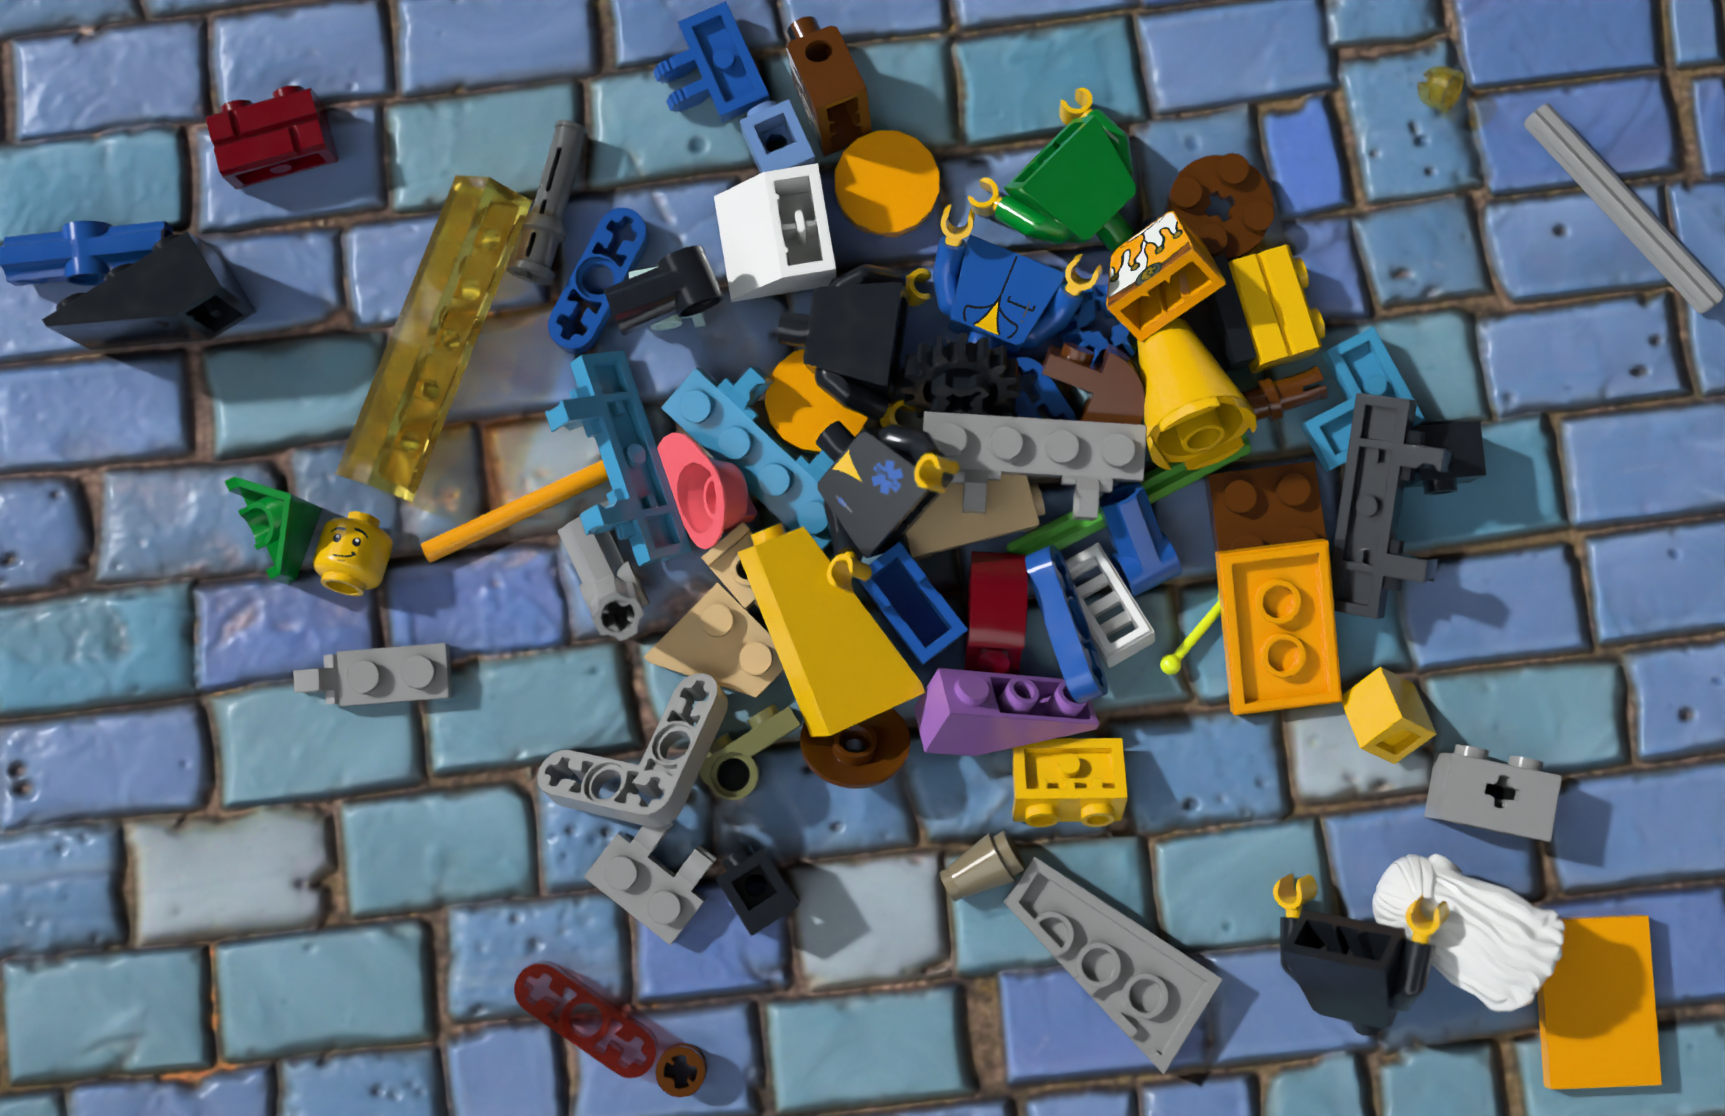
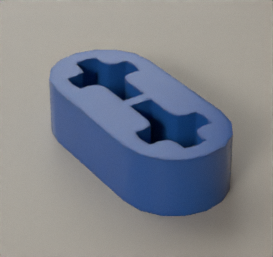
M1029 357L1017 358L1018 372L1023 377L1032 374L1036 379L1031 386V391L1038 401L1032 403L1027 394L1020 390V397H1016V408L1014 411H1010L1013 417L1042 419L1037 410L1043 408L1050 419L1057 420L1061 418L1062 420L1077 421L1074 412L1051 377L1042 374V365Z

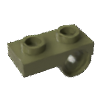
M774 703L747 720L752 730L735 741L732 740L729 733L713 741L699 772L704 783L710 785L718 796L727 800H738L750 795L757 788L761 777L760 766L754 756L802 726L791 707L788 706L784 710L779 711ZM731 758H737L745 762L750 771L747 785L737 791L726 788L720 779L722 765Z

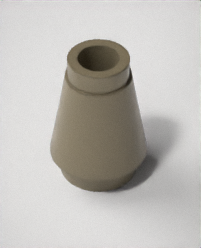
M1004 830L995 836L991 832L986 834L951 863L947 869L941 871L940 877L948 894L956 902L963 897L966 898L1016 882V875L1026 870V867L1017 847Z

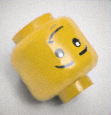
M351 511L347 517L334 518L325 523L313 557L314 571L322 577L321 584L324 587L348 596H362L365 590L376 588L382 583L392 552L393 541L387 532L379 528L380 521L376 517L363 512Z

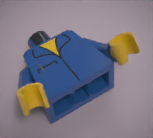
M952 204L945 207L941 218V229L946 236L941 237L932 275L938 308L944 315L950 317L948 330L958 335L966 333L968 342L976 343L983 336L988 337L990 349L1004 345L1007 347V355L1017 357L1023 347L1037 349L1063 331L1084 299L1085 295L1082 290L1092 288L1102 274L1101 265L1097 267L1092 278H1081L1076 272V264L1083 256V254H1079L1068 264L1064 273L971 235L970 233L975 221V214L972 209H970L968 223L965 226H953L948 219ZM970 234L966 244V242L963 239ZM1064 276H1065L1067 282H1063V283H1062V281H1063V279H1064Z

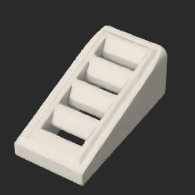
M1099 542L1065 561L1072 580L1096 566L1102 572L1079 587H1075L1095 647L1108 668L1115 666L1155 642L1153 628ZM1110 585L1113 592L1089 606L1086 605L1083 599ZM1121 604L1124 612L1101 625L1098 624L1095 618ZM1130 624L1135 628L1134 631L1113 643H1110L1107 639L1110 635Z

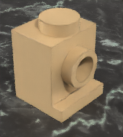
M742 522L701 558L745 610L748 611L755 604L758 608L759 606L749 580L740 578L737 572L738 566L741 563L737 552L754 546L751 537L753 533Z

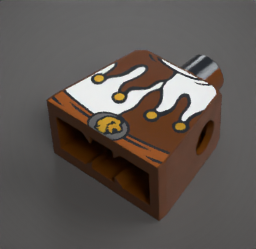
M812 16L802 17L794 21L787 29L791 41L786 45L791 76L822 154L825 157L848 148L857 138L872 132L867 88L836 26L830 25L820 29L816 18Z

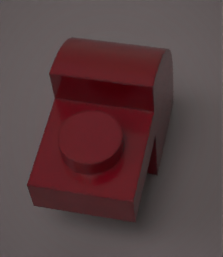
M971 551L967 592L968 630L966 633L964 670L1019 675L1021 651L1024 650L1027 619L1026 554Z

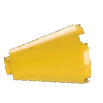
M1175 318L1142 342L1137 340L1140 378L1145 394L1144 424L1146 425V446L1152 462L1166 470H1171L1169 462H1184L1187 470H1196L1219 463L1238 452L1244 446L1242 436L1248 428H1250L1253 434L1257 428L1255 413L1252 406L1190 325L1181 318Z

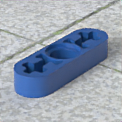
M615 208L607 212L599 222L548 319L549 334L561 350L570 354H581L590 350L599 339L612 311L605 293L601 295L589 293L584 287V279L589 271L599 267L606 268L613 273V285L629 279L628 272L635 271L649 242V233L644 220L636 211L629 208ZM629 223L632 224L631 229L636 239L633 242L624 240L621 243L616 255L620 261L625 262L622 267H619L610 257L598 253L601 249H604L607 254L611 255L616 245V239L611 232L614 227L623 229ZM576 295H579L585 303L600 309L597 314H594L587 307L581 319V323L587 330L583 336L574 334L570 340H566L567 333L561 325L564 320L570 322L576 320L582 308L578 302L573 300Z
M1050 545L1026 555L1025 563L1028 576L1064 681L1071 696L1078 704H1083L1108 693L1106 676L1062 554L1056 546Z

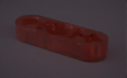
M551 961L535 962L522 970L518 975L514 985L515 998L521 1008L619 1076L636 1078L650 1070L657 1059L659 1043L654 1032L646 1025ZM544 974L549 975L552 978L549 988L561 998L567 994L568 988L577 993L564 1006L560 1018L552 1013L560 1003L546 995L539 1001L534 1000L530 996L534 990L533 985L528 982L530 976L539 979ZM590 1003L600 1010L602 1025L599 1031L587 1035L575 1029L572 1024V1012L577 1005ZM614 1019L623 1025L615 1033L616 1036L628 1043L635 1036L644 1042L641 1047V1052L647 1056L644 1062L641 1059L635 1058L630 1064L625 1063L621 1059L624 1054L623 1047L612 1039L608 1043L606 1050L597 1044L609 1032Z

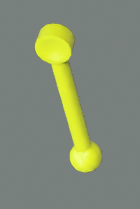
M1219 592L1217 603L1174 653L1166 654L1162 657L1160 667L1165 674L1174 675L1179 672L1181 660L1221 615Z

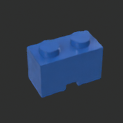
M900 541L869 564L872 569V575L867 581L855 577L857 584L921 667L968 630L942 595L936 591L925 573Z

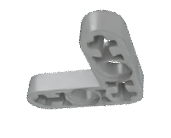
M696 673L688 676L674 690L640 765L572 750H561L546 758L540 766L537 775L538 785L550 799L563 807L648 827L668 825L678 817L686 803L727 712L728 697L712 676L705 673ZM708 695V699L706 700V702H704L703 700ZM681 739H690L689 748L683 756L675 760H667V752L672 744ZM574 773L582 780V785L575 780L562 779L560 781L562 777H570ZM614 777H621L622 782L618 791L607 799H599V792L603 784ZM640 790L643 795L653 798L659 797L662 792L664 795L661 800L653 799L648 805L638 795V791Z

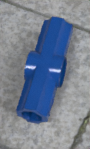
M100 221L69 222L63 225L60 232L4 237V242L0 246V266L5 273L7 282L14 286L61 281L81 286H97L104 282L105 275L113 268L126 263L134 264L152 253L153 246L159 240L173 235L172 226L166 221L112 226Z

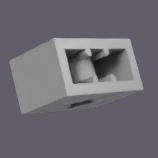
M1455 744L1454 753H1435L1424 817L1532 840L1551 842L1562 776L1542 772L1544 762L1518 756H1509L1508 764L1488 761L1489 750ZM1486 784H1492L1495 788L1501 789L1499 799L1485 794Z

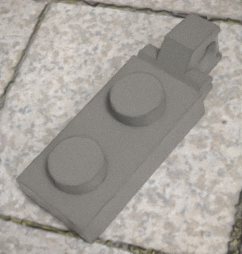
M447 643L337 651L336 654L323 655L324 668L293 671L294 693L325 692L326 705L339 704V706L346 707L453 698L450 644Z

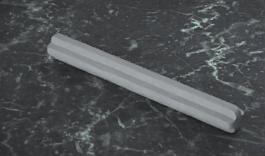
M1546 103L1540 106L1524 122L1525 128L1698 313L1702 314L1711 310L1723 299L1725 292L1550 104Z

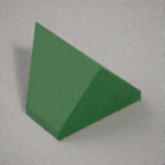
M232 477L224 481L228 490L242 496L247 504V507L238 510V512L252 530L256 541L254 545L256 550L265 546L268 549L274 562V566L266 569L270 580L283 584L295 581L323 508L290 493L238 477Z

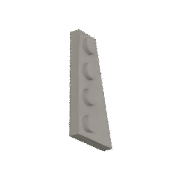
M1032 855L1026 865V870L1022 871L1003 902L1164 1075L1223 979Z

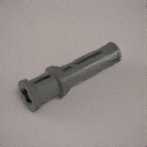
M557 120L555 123L553 139L542 171L532 211L526 213L520 220L519 228L523 232L516 257L508 261L506 268L510 274L519 279L540 285H552L554 283L556 275L552 271V266L558 245L566 241L568 234L563 218L575 182L585 141L589 136L587 128L578 123L568 120Z

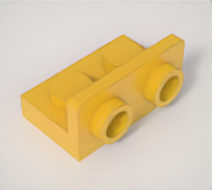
M1056 738L1011 748L1014 790L1012 816L1014 822H1026L1032 827L1040 828L1050 827L1058 822H1081L1089 827H1103L1114 821L1122 820L1128 799L1122 738Z

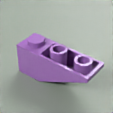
M938 668L925 689L926 693L921 695L914 706L924 753L977 756L1096 730L1099 726L1092 700L1078 704L1071 696L1064 679Z

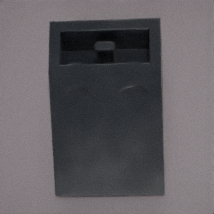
M186 231L183 234H173L159 240L153 246L152 253L134 264L126 263L113 268L105 275L104 282L88 292L75 293L64 298L57 304V311L43 318L42 321L51 330L90 350L212 340L256 313V310L225 260Z

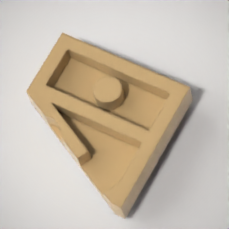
M718 582L644 656L651 664L688 676L696 673H705L712 676L719 686L758 698L784 672L770 634Z

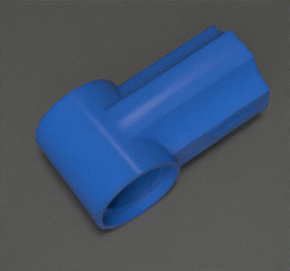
M1120 483L1112 487L1111 493H1103L1099 499L1098 509L1115 550L1114 553H1111V560L1131 595L1135 597L1181 575L1182 568L1178 556L1167 536L1159 529L1144 487L1140 483Z

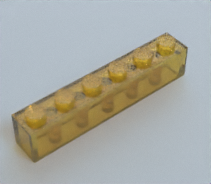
M455 175L336 470V475L377 492L413 502L531 206V200L490 177Z

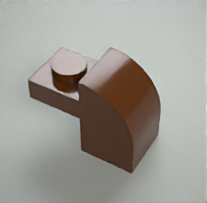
M1064 342L1062 349L1053 345L1049 346L1042 364V374L1089 391L1078 421L1141 425L1144 416L1145 394L1139 372L1127 354L1108 343L1102 361L1098 363L1093 361L1095 353L1082 346L1069 342Z

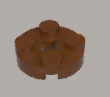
M1229 153L1224 156H1205L1184 167L1168 192L1164 214L1171 211L1176 212L1202 240L1212 257L1226 254L1228 262L1244 257L1253 251L1261 242L1274 220L1273 197L1267 181L1254 166L1248 163L1245 157L1236 153ZM1218 197L1221 201H1228L1231 205L1227 212L1229 220L1223 222L1218 215L1209 217L1206 214L1205 210L1211 205L1210 198Z

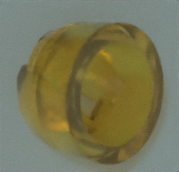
M1434 66L1427 69L1423 73L1427 82L1421 81L1417 85L1418 97L1428 107L1446 113L1454 107L1460 97L1464 85V74L1462 71L1447 66Z

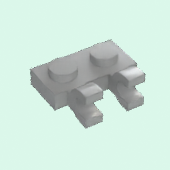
M671 822L662 827L643 825L633 840L620 831L588 870L584 878L662 940L671 945L706 900L694 888L718 857L700 844L691 853L678 873L675 874L651 855L675 823Z

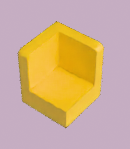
M1381 666L1342 695L1341 703L1360 749L1390 763L1396 764L1436 735V731L1415 685Z

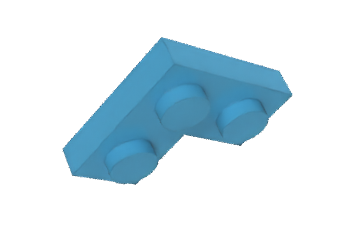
M1374 326L1321 354L1346 399L1345 402L1300 425L1325 473L1346 463L1356 393L1414 400ZM1418 405L1416 406L1414 426L1426 421Z

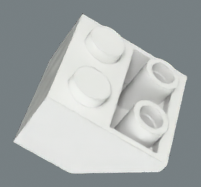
M818 163L763 172L714 196L731 302L827 287L831 280L836 278V266Z

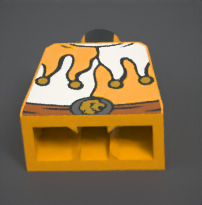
M1171 211L1162 217H1152L1145 220L1140 226L1139 233L1113 252L1110 262L1106 305L1107 309L1142 342L1226 285V282L1206 245L1176 212Z

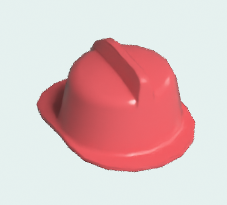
M673 432L663 437L657 449L684 528L697 547L710 549L716 546L722 534L733 531L742 522L749 523L756 518L757 510L749 497L744 474L738 466L726 461L708 458L702 449L686 434Z

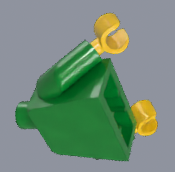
M1078 88L1075 91V100L1082 108H1071L1065 100H1060L1059 117L1067 126L1003 188L1009 195L1002 198L997 184L990 178H982L979 180L980 187L993 194L991 199L987 202H978L973 197L968 196V201L976 215L988 217L995 214L997 220L1027 237L1060 245L1066 242L1085 243L1096 234L1109 251H1114L1127 242L1134 234V229L1119 212L1137 191L1132 179L1134 170L1129 137L1102 110L1091 109L1093 99L1088 89Z

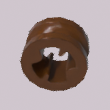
M685 1042L673 1044L664 1051L657 1062L655 1070L657 1083L670 1096L682 1098L692 1095L699 1090L706 1078L708 1069L706 1057L693 1044ZM675 1056H686L687 1065L696 1066L697 1075L695 1077L690 1074L687 1084H678L676 1074L667 1073V1062L674 1065L676 1061Z

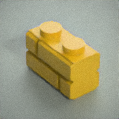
M1282 245L1262 251L1259 254L1248 255L1228 262L1257 356L1249 364L1251 374L1308 358L1322 347L1320 339L1325 337L1324 321L1316 307L1309 308L1304 289L1309 285L1307 269L1300 257L1293 258L1289 245Z

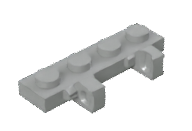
M924 411L923 431H927L932 435L946 459L955 461L960 466L958 473L952 474L955 478L951 483L964 484L962 513L985 514L987 480L1000 481L1001 474L1061 478V485L1074 486L1072 520L1095 521L1098 518L1099 492L1111 493L1113 481L1141 483L1144 480L1146 425Z

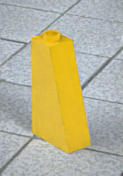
M782 523L752 534L754 546L737 552L810 737L831 736L926 693L922 682L855 593H848L829 583L827 570L830 560L804 526L785 532Z

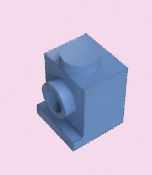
M789 99L778 104L775 101L760 103L748 111L746 118L740 120L742 135L760 174L767 171L816 164L815 155ZM774 140L783 141L787 145L773 152L767 149L768 145Z

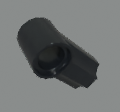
M700 245L685 247L670 253L657 263V268L603 289L623 336L676 314L679 317L699 314L716 306L723 300L722 292L703 247Z

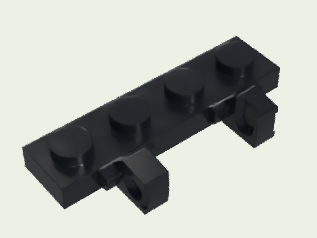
M1356 393L1331 560L1334 611L1374 619L1384 618L1388 590L1401 591L1403 579L1426 583V581L1434 582L1438 559H1418L1415 555L1403 554L1404 541L1396 540L1405 480L1414 481L1416 468L1451 472L1455 452L1452 449L1424 446L1426 432L1413 431L1417 400Z

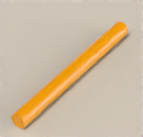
M603 460L421 543L425 557L430 563L608 481L609 478Z

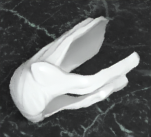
M1408 854L1394 861L1386 869L1377 884L1372 900L1373 914L1378 924L1405 929L1406 937L1412 938L1413 930L1408 926L1405 917L1407 908L1423 894L1424 899L1421 904V911L1426 918L1434 920L1437 906L1443 900L1446 901L1449 906V916L1431 934L1430 943L1435 945L1431 965L1450 983L1477 996L1491 1011L1511 1012L1533 1002L1535 993L1540 990L1546 979L1553 974L1556 961L1560 960L1562 956L1561 946L1564 943L1563 931L1565 926L1558 917L1556 910H1543L1533 906L1511 889L1466 876L1458 866L1446 857L1438 854H1433L1429 857Z

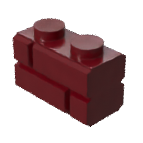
M298 85L281 87L273 92L272 99L257 103L249 100L230 101L221 106V113L206 116L219 172L235 189H240L338 162L339 158L330 131L331 127L325 106L311 88L304 89Z

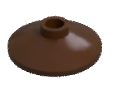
M891 708L831 736L810 737L804 722L800 735V748L806 764L823 780L845 788H869L890 780L903 768L909 756L910 733L903 718ZM850 750H857V751H860V752H859V753H853V752H849V751H850Z

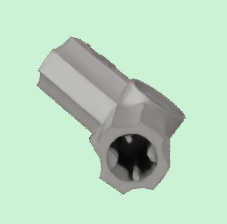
M580 517L568 522L557 531L582 581L579 584V588L592 614L591 618L600 635L614 636L619 641L638 633L637 625L639 620L644 615L643 607L649 605L650 602L629 560L625 562L613 532L608 531L586 535Z

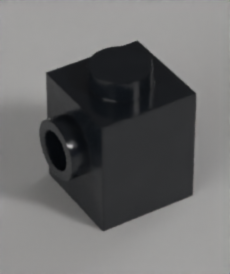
M1480 421L1413 427V431L1426 432L1424 446L1452 449L1455 452L1451 472L1416 468L1414 481L1405 480V488L1423 486L1424 495L1448 494L1457 492V484L1469 483L1486 476Z

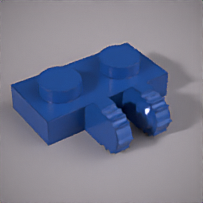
M726 1L678 21L680 32L688 50L674 55L670 59H665L656 65L653 71L657 82L662 84L688 75L697 67L702 79L670 94L666 100L670 111L675 113L682 112L690 107L701 104L710 96L717 114L723 123L748 112L760 103L770 101L768 91Z

